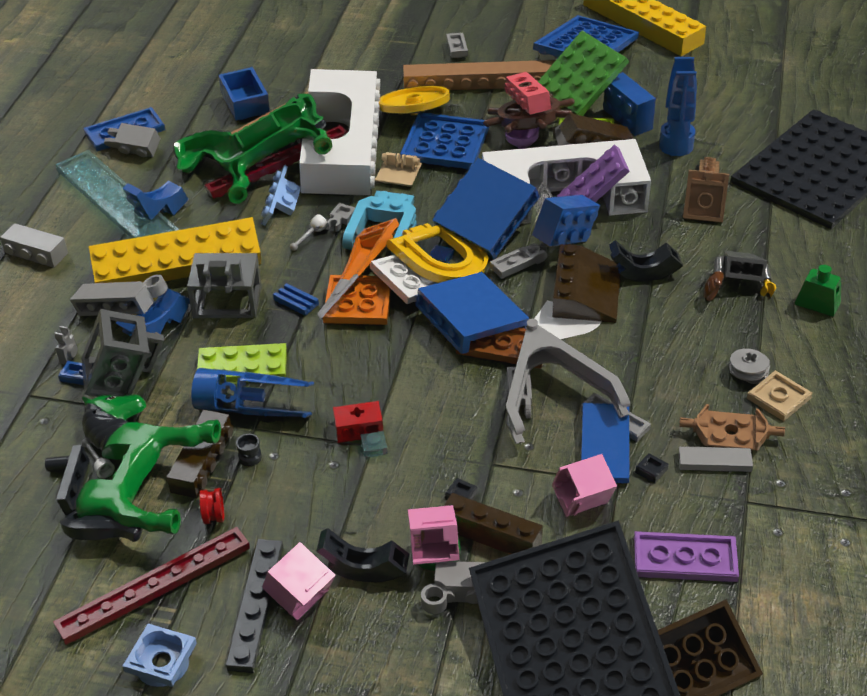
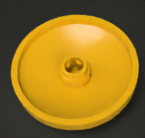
M420 86L393 91L380 97L379 110L394 114L417 115L420 112L432 110L447 103L450 100L449 89L439 86Z

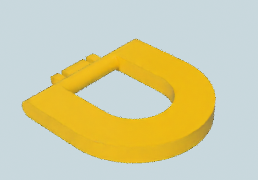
M426 223L423 226L419 225L409 228V230H403V236L387 240L386 242L387 248L411 270L421 277L436 283L479 272L484 273L488 262V255L484 249L440 225L432 227ZM440 236L464 258V261L455 264L437 261L415 242Z

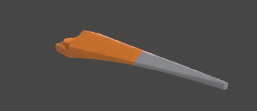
M396 218L365 228L356 237L349 260L339 282L318 312L320 320L366 270L371 261H374L387 246V240L393 238L394 231L399 226Z

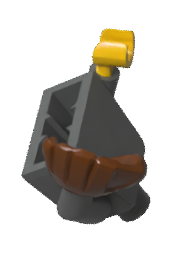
M724 251L723 255L718 256L714 261L713 274L705 283L703 297L705 301H712L721 287L724 276L761 281L764 283L760 291L763 297H765L767 292L772 297L776 290V285L771 282L772 278L767 260L750 253Z

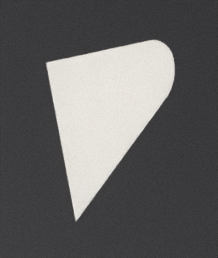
M548 300L534 318L538 321L539 326L559 339L589 333L601 323V321L553 318V302Z

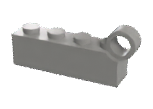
M153 275L144 282L83 284L71 297L70 301L79 316H96L99 314L100 309L126 314H145L154 303L153 298L164 294L168 286L162 275Z
M436 562L435 584L425 586L421 592L423 610L429 614H439L446 609L447 603H478L469 568L485 562ZM432 596H437L441 598L439 601L436 602L428 600V598Z

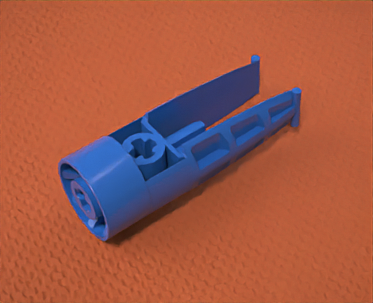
M674 57L675 62L670 75L665 106L668 108V122L661 126L659 141L660 149L671 156L687 155L694 147L696 130L691 125V122L695 120L697 72L694 67V57Z
M199 368L194 375L191 391L194 409L257 416L306 418L312 415L311 412L244 405V400L264 402V397L266 396L265 388L245 386L246 381L304 387L313 386V381L307 382L268 374ZM226 375L240 376L237 382H226ZM231 389L234 391V395L228 393L227 390ZM236 401L235 408L223 407L224 402Z

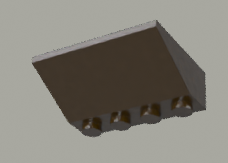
M560 244L552 317L616 323L620 274L616 263L583 246Z
M727 599L657 630L680 696H719L763 675Z

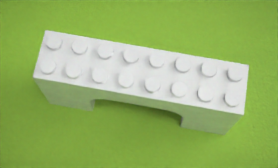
M311 69L308 94L316 102L317 114L323 116L325 122L344 123L350 129L345 136L331 139L333 147L325 155L318 154L314 150L313 140L302 139L300 155L301 193L370 195L371 188L375 186V176L372 175H375L377 127L379 125L380 79H377V71Z
M636 139L482 152V160L535 186L538 193L565 189L577 176H580L606 150L615 144L620 148L630 172L602 196L609 216L648 212L651 179ZM532 209L522 223H531Z

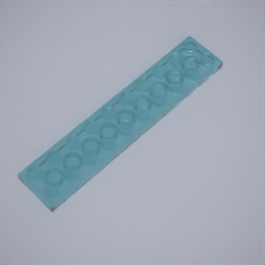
M89 150L55 164L57 171L130 238L179 230L160 212L152 220L139 217L133 211V205L126 199L127 195L123 188L127 183Z

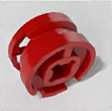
M216 488L211 492L200 490V510L203 524H210L211 521H216L217 523L224 522V503L221 488Z

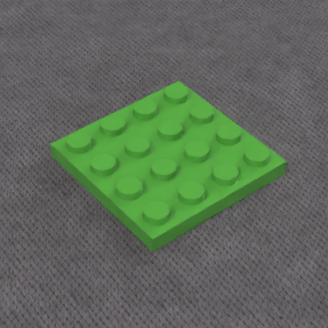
M581 31L538 82L559 101L573 98L575 100L574 105L566 108L576 115L583 116L629 63V60L591 35Z

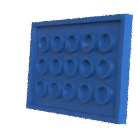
M577 15L534 42L533 50L539 51L543 55H553L558 59L581 31H584L616 52H619L638 39L639 32Z

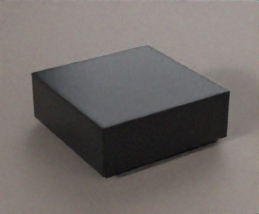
M648 453L636 466L635 473L656 483L668 470L669 464Z
M456 478L446 491L445 499L448 500L450 495L454 493L472 500L478 492V487Z

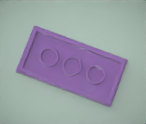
M634 532V561L638 577L738 582L739 571L735 536Z

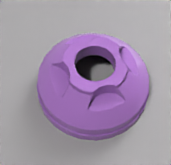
M539 128L513 130L510 133L505 132L506 140L518 147V149H525L538 139Z

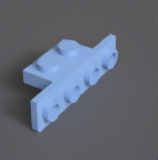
M286 165L283 166L281 171L277 170L273 177L275 182L272 183L269 189L271 194L268 195L265 201L266 206L261 213L263 217L261 224L264 226L272 216L274 208L290 216L294 212L301 186L284 178L288 168Z

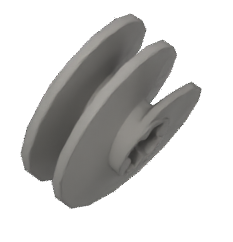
M739 349L731 354L729 370L736 378L758 385L769 375L770 360L757 350Z

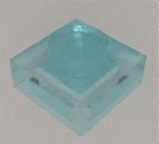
M384 431L361 434L365 458L388 454Z

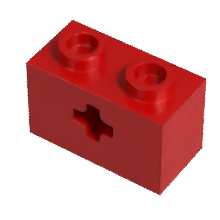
M379 401L333 407L338 443L384 436Z

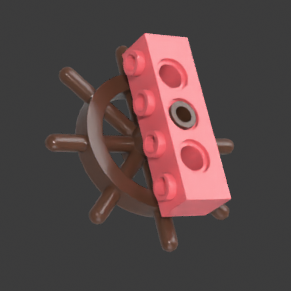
M527 72L507 76V83L504 84L506 93L511 96L513 101L502 105L500 108H488L487 113L489 115H498V117L486 119L483 124L485 127L500 124L505 128L506 133H510L513 130L545 129L547 125L553 123L559 117L566 118L568 113H572L571 110H561V108L574 105L575 100L570 98L559 101Z

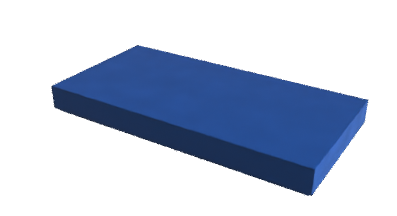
M150 107L83 128L88 140L96 152L110 148V146L104 144L105 138L115 139V137L110 136L107 132L109 128L119 129L121 123L155 128L157 133L164 131L165 125L153 108Z
M583 403L581 460L602 454L615 483H629V416L620 418L613 404Z

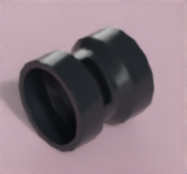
M251 433L243 434L237 438L236 447L239 462L248 467L257 465L262 459L259 438Z

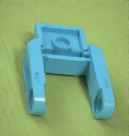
M376 191L374 196L359 200L343 234V249L352 250L356 237L363 231L368 220L383 223L396 218L399 226L394 238L403 236V230L416 227V208L413 206L414 196L403 193Z

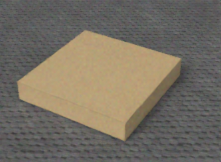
M776 370L747 394L748 400L783 422L812 397V392Z

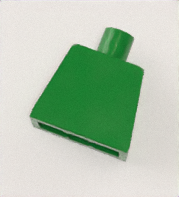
M820 265L818 270L811 269L797 296L795 305L834 317L841 304V278L831 274L832 268L828 265Z

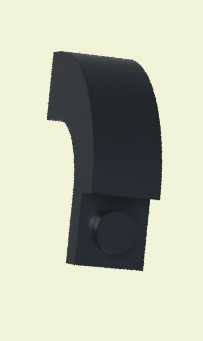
M616 240L609 244L610 256L616 263L619 274L630 280L641 282L659 280L683 267L679 253L667 242L655 251L644 255H636L629 252Z
M329 528L321 531L316 550L317 553L329 561L327 568L333 573L350 580L378 583L399 578L406 574L409 553L394 541L376 548H360L347 543Z

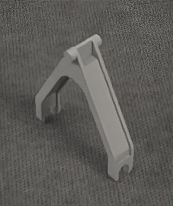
M529 319L527 321L524 339L506 403L508 413L506 422L515 444L525 442L522 436L525 428L518 411L528 373L540 364L554 363L561 365L608 396L620 418L630 415L626 408L630 406V400L620 379L616 375L539 326L536 319Z

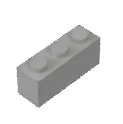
M14 223L0 237L5 253L50 267H55L68 254L63 237Z

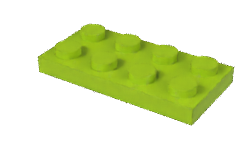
M286 343L199 348L197 369L208 368L286 377L287 346ZM226 375V382H237L240 376Z

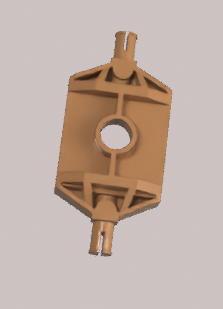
M706 404L697 415V418L680 417L679 427L693 428V432H696L704 446L751 448V450L758 451L765 440L769 439L770 435L784 437L785 427L768 425V421L757 408L755 415L708 411L709 404ZM726 431H733L736 434L731 435L728 434Z

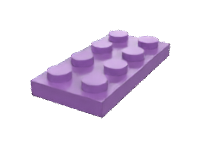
M614 144L610 149L606 150L598 160L592 163L580 176H577L557 197L584 195L596 202L630 172L620 148Z

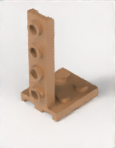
M704 157V160L700 159L699 171L689 170L683 218L723 222L729 174L719 173V161H716V158Z

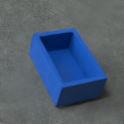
M253 67L218 75L221 94L235 121L253 116H261L270 112L268 93Z
M620 73L604 91L603 110L622 126L628 127L629 131L636 136L653 129L656 98L625 73Z
M584 195L545 198L532 236L548 246L586 242L591 235V229L598 216L600 205Z

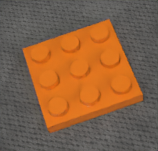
M330 275L325 303L342 275ZM359 276L323 316V323L387 325L392 289L378 276Z

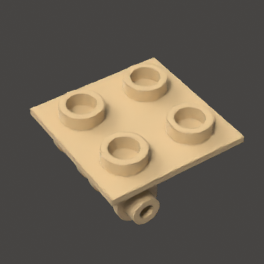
M383 153L381 159L384 162L375 181L412 187L422 165L420 158L405 154L401 158L399 153L397 155L396 153Z

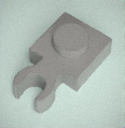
M339 203L330 213V219L327 221L328 230L335 226V232H338L342 224L348 225L355 207Z
M60 326L61 333L55 332V339L58 341L55 349L59 363L65 365L67 361H71L76 356L78 347L74 335H70V329Z

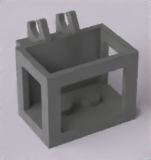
M194 253L187 284L193 318H256L262 285L257 253ZM211 290H225L226 293H230L232 290H248V309H203L206 294Z
M100 309L81 358L84 394L96 397L102 395H132L141 371L151 373L163 345L164 336L158 332H146L145 318L142 316ZM110 320L135 324V329L129 343L113 341ZM100 332L101 347L97 357H92L90 354Z

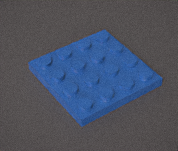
M420 112L417 114L400 156L401 158L403 154L417 156V158H420V163L428 165L434 164L469 169L470 165L477 160L489 127L484 126L483 122L485 120Z

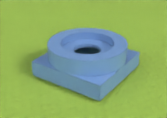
M147 624L123 664L124 672L138 676L141 681L150 686L161 687L169 685L173 687L175 682L188 669L189 657L197 644L196 638ZM166 653L170 655V662L164 667H156L152 661L157 654Z

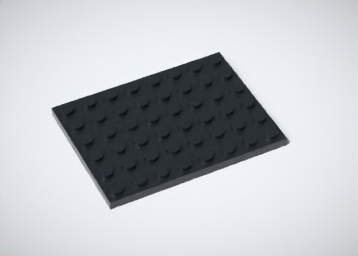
M813 109L731 175L730 182L832 229L867 197V131Z
M619 520L469 568L503 696H680Z

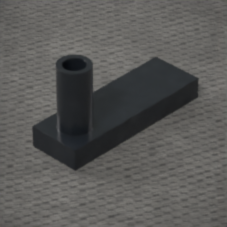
M73 445L69 456L45 459V469L47 472L65 470L56 498L64 515H69L76 509V499L82 489L90 462L82 445Z

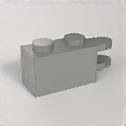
M121 123L119 129L109 128L107 133L115 137V139L105 138L104 144L118 148L123 154L131 153L141 157H154L161 138L155 128Z

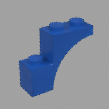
M169 180L163 186L151 192H142V190L129 183L123 188L127 195V201L134 207L133 211L139 217H145L149 220H152L160 211L174 216L189 200L182 187Z
M167 289L164 294L156 299L145 314H137V316L145 318L146 332H158L160 334L166 322L171 323L174 320L181 323L190 305V300L176 291ZM116 322V324L123 327L122 332L130 336L133 335L135 324Z

